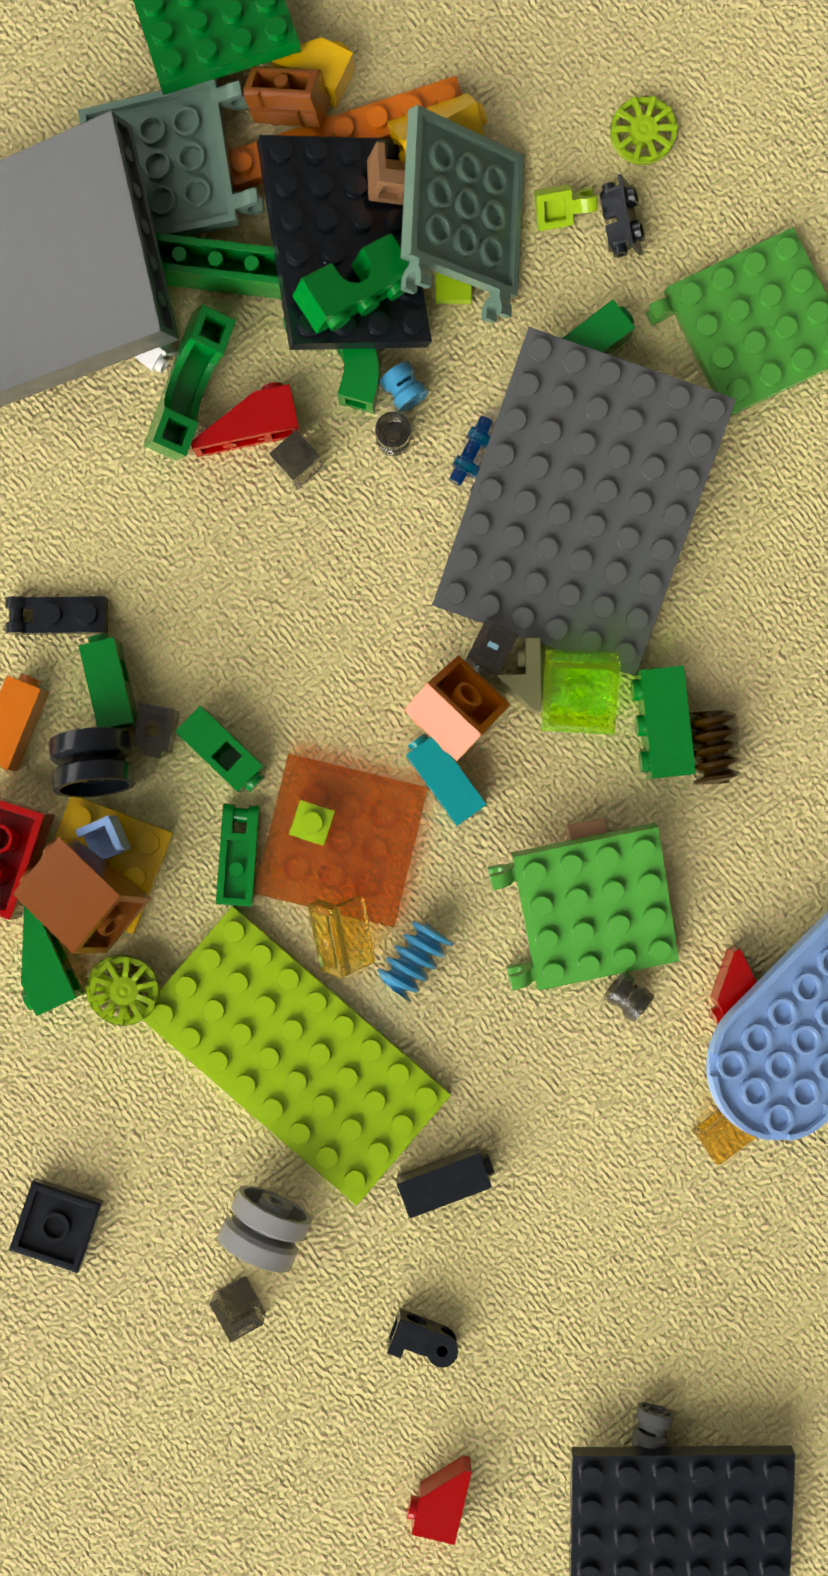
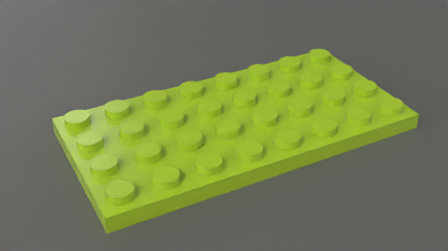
M235 906L228 910L159 990V997L154 1010L143 1020L356 1206L451 1096L450 1091Z

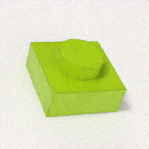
M300 800L289 835L325 846L336 811Z

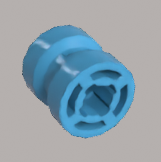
M409 361L394 366L380 379V384L385 392H390L394 397L393 404L400 413L406 412L419 404L429 393L424 383L418 382L414 377L415 370Z

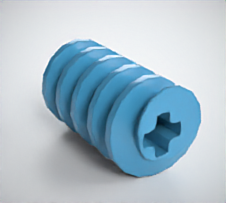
M413 921L411 925L417 933L416 936L404 933L403 937L408 944L407 948L399 945L394 947L400 956L399 959L387 956L385 960L391 968L390 971L381 968L377 970L382 981L409 1002H411V999L406 991L418 993L420 990L415 979L428 980V975L423 968L427 967L433 970L437 968L432 955L441 958L445 957L446 954L441 947V943L449 946L454 945L452 941L426 922L422 924Z

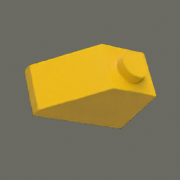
M322 37L300 44L301 52L270 61L271 67L321 70L325 82L324 87L327 88L330 97V105L337 108L355 72L354 53L342 42L335 40L331 42Z

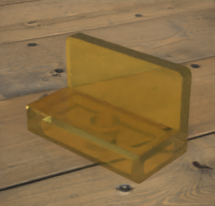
M357 895L337 905L320 899L307 904L320 971L344 978L375 962L363 897Z
M719 1109L691 1129L717 1165L725 1162L757 1138L733 1125Z

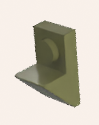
M525 638L523 647L517 648V669H523L524 674L497 675L495 679L530 713H539L542 711L540 638Z

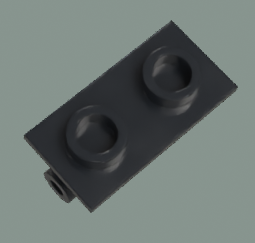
M619 174V185L616 186L614 182L606 183L602 186V192L599 194L605 221L616 217L618 222L605 225L608 248L610 252H613L615 258L626 256L628 254L627 249L633 248L640 256L642 255L640 242L645 241V234L641 220H636L634 207L639 206L638 194L634 184L629 185L622 174Z

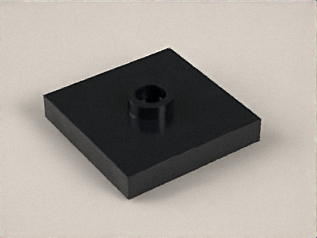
M35 1178L32 1180L9 1250L79 1273L104 1200Z

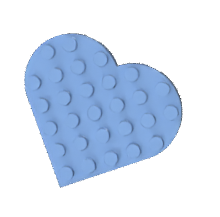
M828 911L723 1016L709 1043L706 1073L710 1092L716 1105L733 1125L760 1139L768 1141L797 1140L815 1132L825 1123L828 1124Z

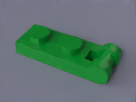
M224 803L216 904L252 907L254 904L261 806L249 805L248 808H236L235 804ZM234 823H247L246 833H233Z

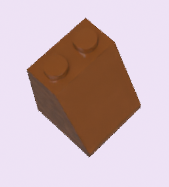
M58 837L44 848L43 857L35 867L22 875L20 885L13 893L73 954L107 953L152 898L77 839Z

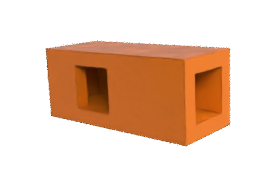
M22 673L18 679L6 676L0 691V767L11 771H18L49 695L48 691L39 688L40 680Z

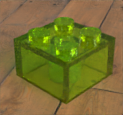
M546 650L541 731L615 735L620 671L619 653Z

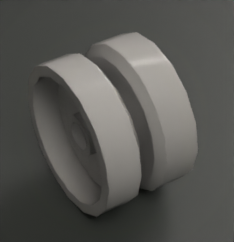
M240 1186L231 1205L235 1215L226 1217L217 1236L219 1243L231 1254L258 1268L280 1273L290 1271L299 1250L294 1242L304 1240L312 1218L299 1205L281 1195L260 1187Z

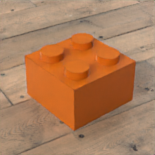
M458 655L421 689L403 711L412 718L417 726L426 731L443 751L449 753L458 761L511 704Z

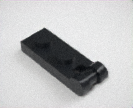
M105 596L5 597V609L9 610V622H5V634H108V598ZM23 610H33V622H24Z

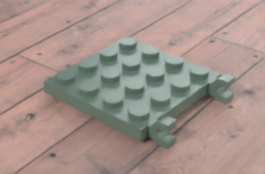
M216 79L165 95H163L162 90L78 110L80 124L109 111L114 112L131 124L155 233L187 237L240 225L238 214L241 213L246 215L265 213L263 198L258 196L256 187L236 194L234 189L222 109L242 110L249 108L245 101L240 81L231 82L219 87Z
M416 105L408 110L401 259L409 261V266L402 276L401 291L414 294L417 293V286L425 289L431 288L432 274L430 270L490 292V297L485 301L482 308L481 320L495 323L497 322V315L506 319L512 317L510 298L518 296L524 155L420 105Z

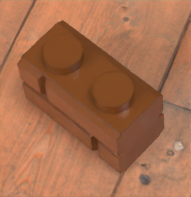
M254 66L251 67L243 89V95L247 106L250 107L254 123L320 128L323 125L330 105V97L327 88L324 87L325 82L322 72L317 69Z

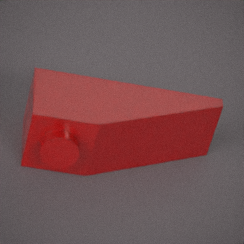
M281 382L268 383L261 387L262 390L251 393L192 440L191 447L196 457L199 458L301 436L290 384L283 385Z

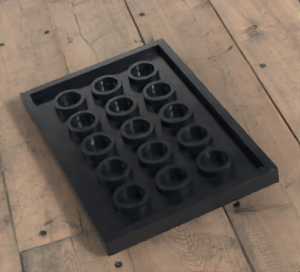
M259 135L258 156L289 350L427 348L432 342L423 287L417 286V293L410 294L405 292L402 296L392 301L387 297L380 301V304L370 313L361 316L358 312L351 316L350 320L340 329L331 331L328 328L316 334L293 298L301 278L331 263L343 279L352 283H360L359 277L352 268V264L360 250L389 234L393 235L401 248L403 205L369 201L367 159L376 142L385 143V159L400 161L398 157L400 153L399 145L394 144L392 139Z
M792 1445L663 1446L651 1449L644 1447H571L569 1576H790L795 1452Z

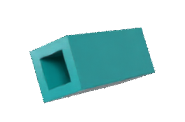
M424 733L408 745L411 752L406 754L407 759L456 826L487 805L454 758L449 753L443 751L432 737L428 738L426 733Z

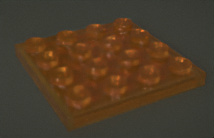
M288 754L254 894L394 928L428 787ZM300 800L336 811L325 846L289 835Z

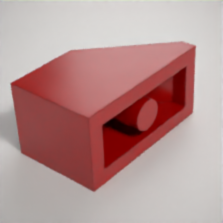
M734 946L726 949L710 995L714 1007L710 1008V1012L717 1025L723 1016L756 983L741 949Z
M463 1455L422 1480L419 1484L417 1496L410 1495L406 1518L411 1519V1535L455 1545L472 1474L471 1458L469 1456Z

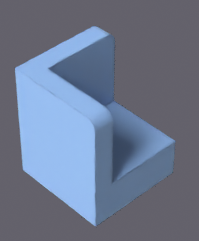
M106 816L75 830L78 837H84L88 848L104 861L132 849L118 816Z

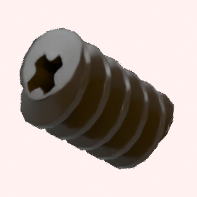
M725 710L690 713L700 717V719L691 722L690 725L692 729L701 731L700 734L692 737V743L702 745V748L693 752L695 758L703 760V762L695 765L696 772L703 774V777L694 780L693 785L730 783V779L740 775L739 771L729 768L730 764L739 761V757L728 754L729 750L738 747V742L727 739V736L737 732V728L726 725L727 721L737 717L736 713Z

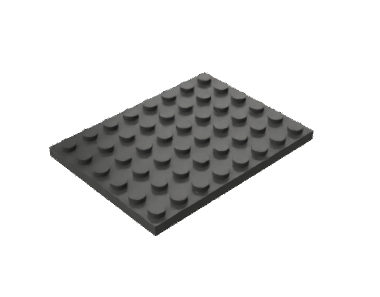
M529 327L432 606L523 638H540V644L636 676L736 399Z

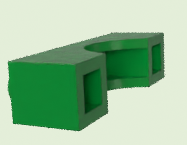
M203 304L192 312L145 439L144 447L174 460L187 456L199 423L198 411L205 388L217 363L224 355L236 320Z

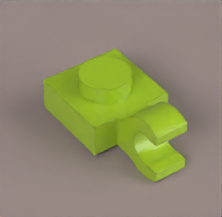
M568 184L534 191L535 217L538 231L574 225L573 214L598 211L597 195H593V188L580 189L572 194V189Z

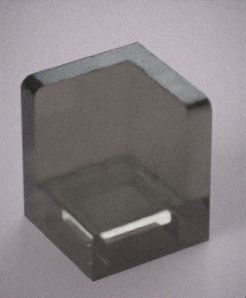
M242 1276L215 1291L210 1301V1306L230 1343L262 1326L264 1323L266 1311L246 1276Z

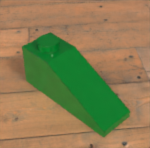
M24 906L21 984L24 990L21 991V996L28 1010H33L35 1015L38 1016L83 995L84 992L60 940Z

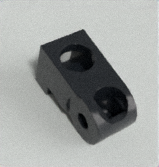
M399 1308L387 1339V1354L401 1359L405 1349L428 1357L431 1364L436 1367L444 1368L453 1364L458 1357V1345L453 1330L443 1324Z

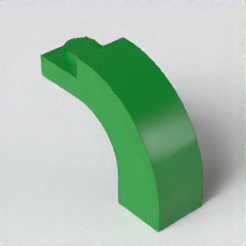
M283 317V323L286 331L285 319ZM335 349L344 362V372L337 394L339 405L373 414L380 383L376 350Z

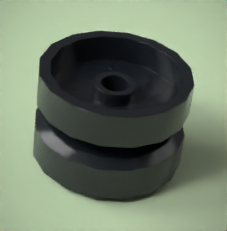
M93 727L66 731L50 738L48 742L50 760L59 765L51 774L53 792L56 795L76 798L98 797L124 792L135 785L134 766L130 762L125 761L132 753L131 737L128 731L119 728Z

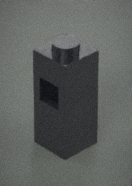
M477 1145L397 1175V1187L410 1219L492 1188L490 1176L495 1175V1171L488 1153L481 1156Z

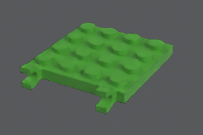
M794 227L666 287L663 292L666 298L651 303L649 305L650 310L646 311V316L651 326L675 315L711 390L736 399L730 417L828 370V296Z
M656 823L511 852L513 863L487 867L493 890L502 889L510 886L513 882H517L531 962L507 966L512 990L525 988L535 981L539 991L679 961L659 828Z

